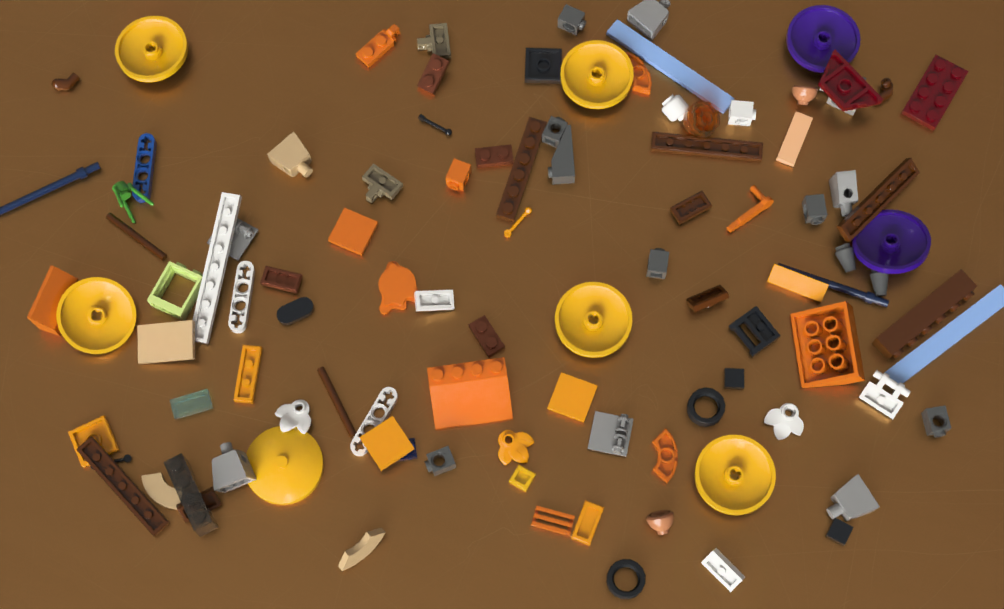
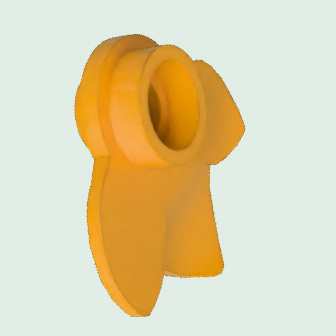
M502 431L498 436V443L500 445L498 457L504 465L509 464L512 459L518 463H527L529 459L527 447L534 444L533 438L525 432ZM506 436L511 437L509 444L505 441Z

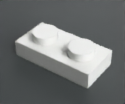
M453 289L414 292L416 311L453 310L455 308Z
M717 548L701 562L730 592L745 578Z

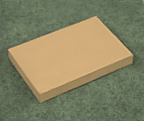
M187 320L137 325L139 364L195 359V321Z

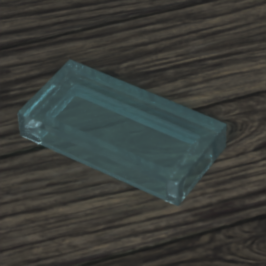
M208 389L170 400L175 420L213 409Z

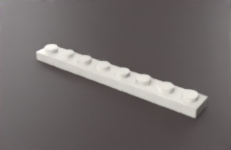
M225 192L221 194L193 316V321H195V342L209 344L242 200L241 195Z

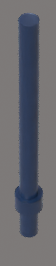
M98 162L85 168L80 167L76 169V172L1 206L0 215L79 178L84 179L88 177V174L101 169Z
M778 263L780 266L829 284L828 288L863 299L866 303H875L887 307L889 304V300L875 296V293L869 291L866 293Z

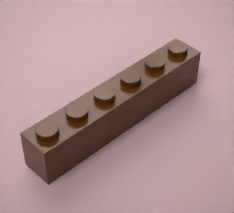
M962 269L959 270L876 337L872 344L887 361L892 357L898 358L904 352L903 348L906 345L909 347L914 345L918 341L917 337L921 333L924 336L933 329L931 325L935 322L937 324L941 323L947 317L945 314L949 310L953 313L961 306L959 302L963 299L968 301L975 294L973 291L977 285Z

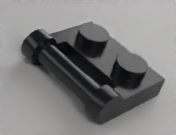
M757 306L729 325V329L732 332L734 331L750 350L749 354L752 357L756 356L781 336ZM743 323L760 344L755 346L740 327Z

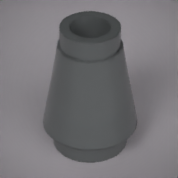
M850 243L836 247L835 255L845 273L856 270L854 250Z
M871 269L872 274H870L875 296H887L889 274Z

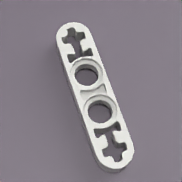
M250 261L240 262L236 270L228 325L237 334L244 332L248 323L255 278V268ZM248 266L250 271H247V279H244V272L242 270ZM241 284L248 285V290L245 292L238 291V288ZM242 301L246 303V306L243 310H237L235 308L238 302ZM237 315H240L239 320L242 323V325H239L238 328H236L233 323H237Z
M383 388L351 441L350 448L354 455L363 456L368 452L364 444H362L363 450L359 449L356 451L355 444L361 443L359 436L365 434L364 428L367 425L376 427L387 420L398 400V394L394 388ZM390 392H392V396L394 398L388 399L386 404L389 407L387 408L385 405H383L386 401L385 394H390ZM378 408H382L385 411L384 416L381 418L374 416V411Z

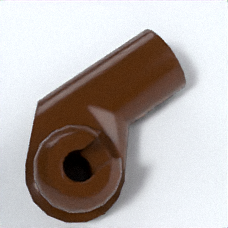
M72 73L67 79H54L52 86L56 90L68 91L80 78L75 73Z
M884 78L881 81V93L879 95L884 99L883 102L893 95V83L889 78Z

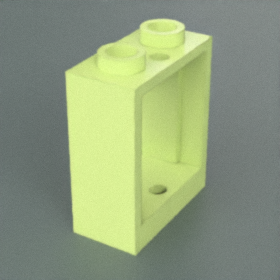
M169 261L147 301L152 307L185 321L198 298L203 274L194 269L193 271L186 269L187 267L182 263L176 262L175 264ZM175 273L195 282L182 308L161 299Z

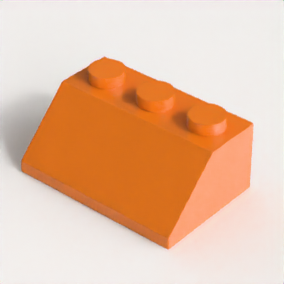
M51 265L27 318L39 329L60 336L61 332L58 328L56 317L58 303L64 292L80 280Z

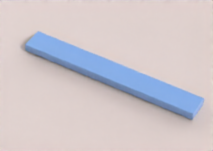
M618 19L607 30V36L722 114L729 108L731 100L735 99Z
M1001 284L884 373L890 375V378L897 383L906 382L1003 308L1004 287Z

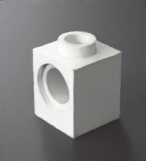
M731 100L728 125L750 127L752 120L756 118V109H753L754 102Z

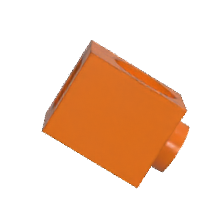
M454 158L445 177L446 185L453 190L459 189L464 191L472 173L471 164Z

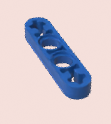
M145 133L138 139L133 187L141 192L140 185H142V189L145 192L143 195L150 199L157 142L153 135ZM147 140H150L151 142L148 143L147 146L148 150H146V146L144 143H146ZM143 156H150V160L147 163H141V158ZM141 173H148L147 179L139 180ZM132 191V195L137 202H146Z

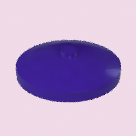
M828 5L811 6L800 11L792 19L786 35L787 47L793 59L802 67L817 73H824L835 49L850 64L859 50L861 41L860 32L855 21L844 11Z
M891 209L882 210L852 239V247L859 261L874 271L886 274L905 273L919 267L928 257L931 246L929 230L920 219L910 213Z

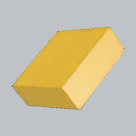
M518 464L509 483L526 492L536 474Z

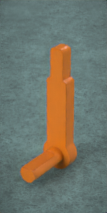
M755 185L751 186L750 191L760 202L738 217L726 229L732 233L759 213L768 209L774 200L770 196L766 197Z

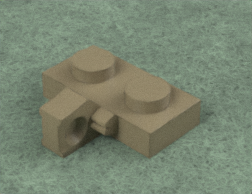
M447 23L429 24L430 34L426 35V38H417L418 50L432 51V54L434 53L444 59L451 58Z
M374 163L362 176V180L369 184V191L365 196L366 200L371 204L378 196L382 197L383 195L392 200L403 187L402 182Z

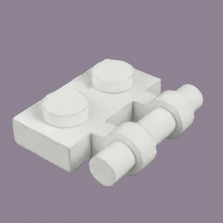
M876 370L873 377L878 379L879 382L875 385L869 381L859 398L891 419H894L903 405V402L897 399L898 396L902 394L907 398L911 391L905 388L903 383H897L891 379L887 373L883 374ZM884 384L894 389L892 395L882 389Z

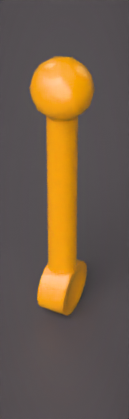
M526 207L525 212L512 227L504 231L505 237H511L512 231L527 214L532 212L531 207Z

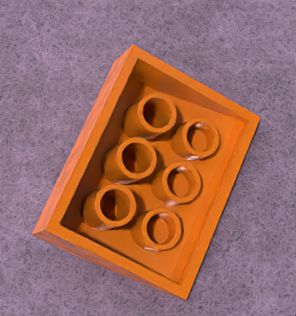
M844 301L790 314L801 388L846 385L865 381L852 305Z
M505 357L427 368L435 430L513 419Z

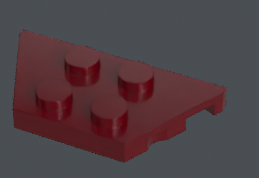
M836 49L832 52L818 84L829 98L842 111L881 104L884 99Z

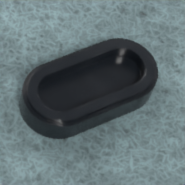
M301 297L281 306L277 311L279 322L283 325H290L310 316L314 311L313 302L307 297Z

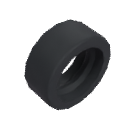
M705 387L692 393L687 403L689 418L699 426L709 427L715 425L720 421L725 412L724 398L713 388ZM700 397H711L717 403V412L713 417L702 418L695 412V402Z
M622 559L616 561L610 567L606 583L609 591L614 596L620 599H631L643 590L646 575L643 568L637 562L631 559ZM629 567L636 572L638 583L633 590L622 591L615 585L614 575L620 568Z

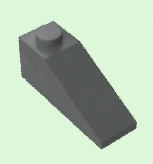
M567 125L551 160V167H548V178H552V185L575 183L571 125Z

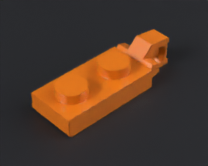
M393 24L388 30L383 29L356 53V57L368 68L371 67L394 46L396 37L400 34V28Z

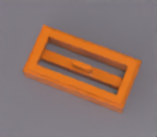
M536 505L531 526L570 536L575 516ZM539 512L568 519L570 521L565 522L562 520L540 515ZM537 519H540L562 526L568 527V529L564 530L561 528L542 524L536 521Z

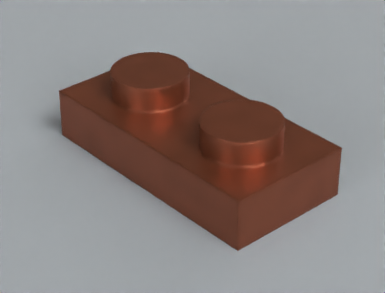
M433 53L417 86L435 94L450 61Z
M511 144L475 148L477 168L514 163Z
M485 315L468 324L488 358L505 349L503 342Z

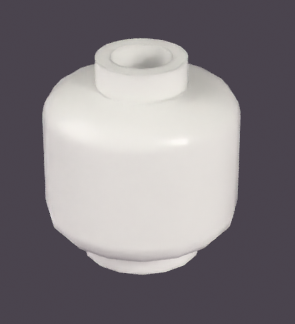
M672 94L662 103V112L672 122L677 119L681 121L688 115L686 111L689 109V105L680 95L674 96Z

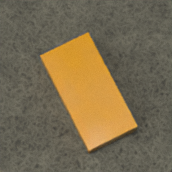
M585 500L571 539L590 546L604 507Z

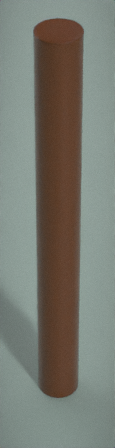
M109 213L106 216V219L159 259L164 261L167 258V254L115 215Z
M318 368V374L349 437H354L356 431L325 368Z

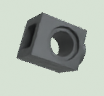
M566 4L558 17L557 27L577 36L578 32L583 30L586 25L585 12Z
M551 116L542 133V142L557 148L568 122L560 117L555 118ZM558 129L559 132L554 133L551 130Z
M824 194L806 195L804 197L802 207L805 224L818 225L824 222L828 215Z
M662 248L650 249L646 277L665 279L669 259L668 251Z
M946 405L926 408L921 413L927 436L942 437L951 429ZM933 419L939 420L941 426H936L933 423Z
M449 446L426 454L428 460L424 462L428 472L432 471L434 476L456 468V463ZM437 458L445 460L441 466L435 465L434 461Z

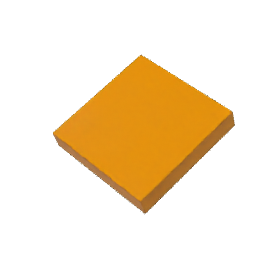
M561 372L547 409L584 423L598 386Z
M105 415L68 431L83 468L89 466V464L76 449L91 436L109 455L120 451Z
M393 416L359 437L381 471L414 450L413 445Z

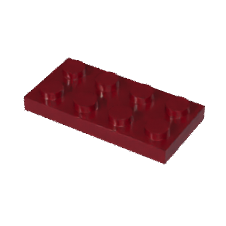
M935 55L901 114L934 131L969 71Z

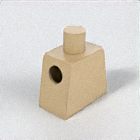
M294 132L267 154L273 165L291 177H295L299 172L304 177H308L313 172V169L309 166L312 161L311 156Z

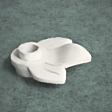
M299 399L292 404L281 405L277 409L275 415L281 418V432H287L295 427L302 434L309 430L311 425V418L308 415L310 407L305 400ZM302 406V410H296L297 407Z
M785 403L780 409H771L764 418L765 424L774 426V434L778 440L785 439L791 432L800 436L804 429L803 421L798 416L799 410L792 403ZM786 410L791 411L792 415H791V416H787V415L785 414V411H786Z

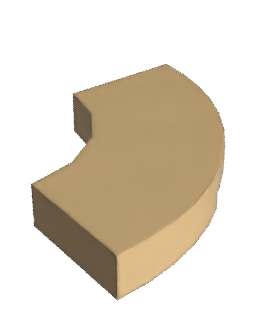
M162 473L141 476L146 492L158 504L177 510L176 505L185 501L184 490L169 486L165 482Z
M382 528L366 532L355 546L344 551L338 567L344 571L359 563L375 549L386 532Z

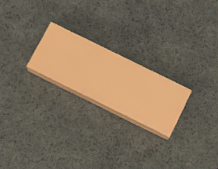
M795 112L776 161L794 167L813 120L812 117Z

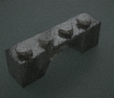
M180 453L163 462L193 530L201 537L219 528L197 486L194 472L186 457Z

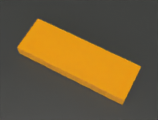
M775 263L767 282L821 303L829 286L827 283Z
M242 346L234 402L254 404L263 351L262 346Z

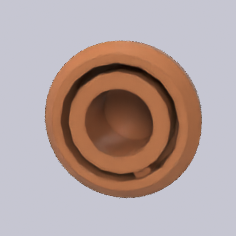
M794 85L792 92L795 99L798 100L797 104L809 105V102L817 95L818 89L817 87Z
M671 510L652 512L646 517L647 523L652 529L657 531L658 535L667 534L674 521V512Z

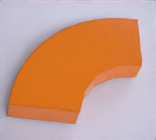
M626 51L625 53L630 58L634 70L632 90L650 95L652 86L650 72L640 58Z
M665 428L652 441V444L656 448L658 455L653 471L667 484L675 473L678 463V451L673 436Z

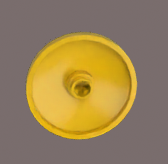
M147 16L133 21L120 33L115 45V57L122 71L130 78L140 82H157L172 76L184 64L188 54V40L183 29L175 21L163 16Z
M601 40L583 42L571 49L562 62L560 72L561 84L567 96L578 105L589 109H605L621 102L629 93L634 77L633 65L628 55L615 44Z
M103 277L86 278L74 283L62 295L57 307V324L64 339L75 349L89 354H104L116 350L129 339L136 324V307L129 292L119 283Z
M585 282L572 287L562 296L555 312V327L562 343L572 352L584 357H604L617 351L626 342L632 327V311L626 298L616 288L601 282Z
M280 426L264 431L254 439L246 453L257 479L248 484L256 495L269 503L288 505L305 499L316 489L323 475L324 458L318 443L308 432L302 434L297 427L287 432H281Z
M726 435L711 441L702 450L695 465L694 477L698 492L708 505L724 514L744 515L757 510L769 499L775 486L776 472L771 456L761 444L746 436Z

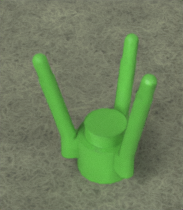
M119 181L113 185L112 190L120 207L124 206L133 224L136 221L126 202L131 197V191L150 205H154L149 198L134 188L131 183L126 184L124 181Z

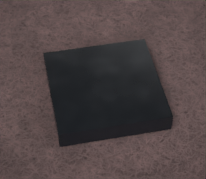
M526 48L525 83L561 84L562 49Z

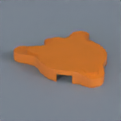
M396 261L389 262L385 271L381 274L378 283L379 291L382 295L379 311L384 315L394 308L406 310L408 301L415 303L414 292L418 291L414 274L409 269L400 266Z

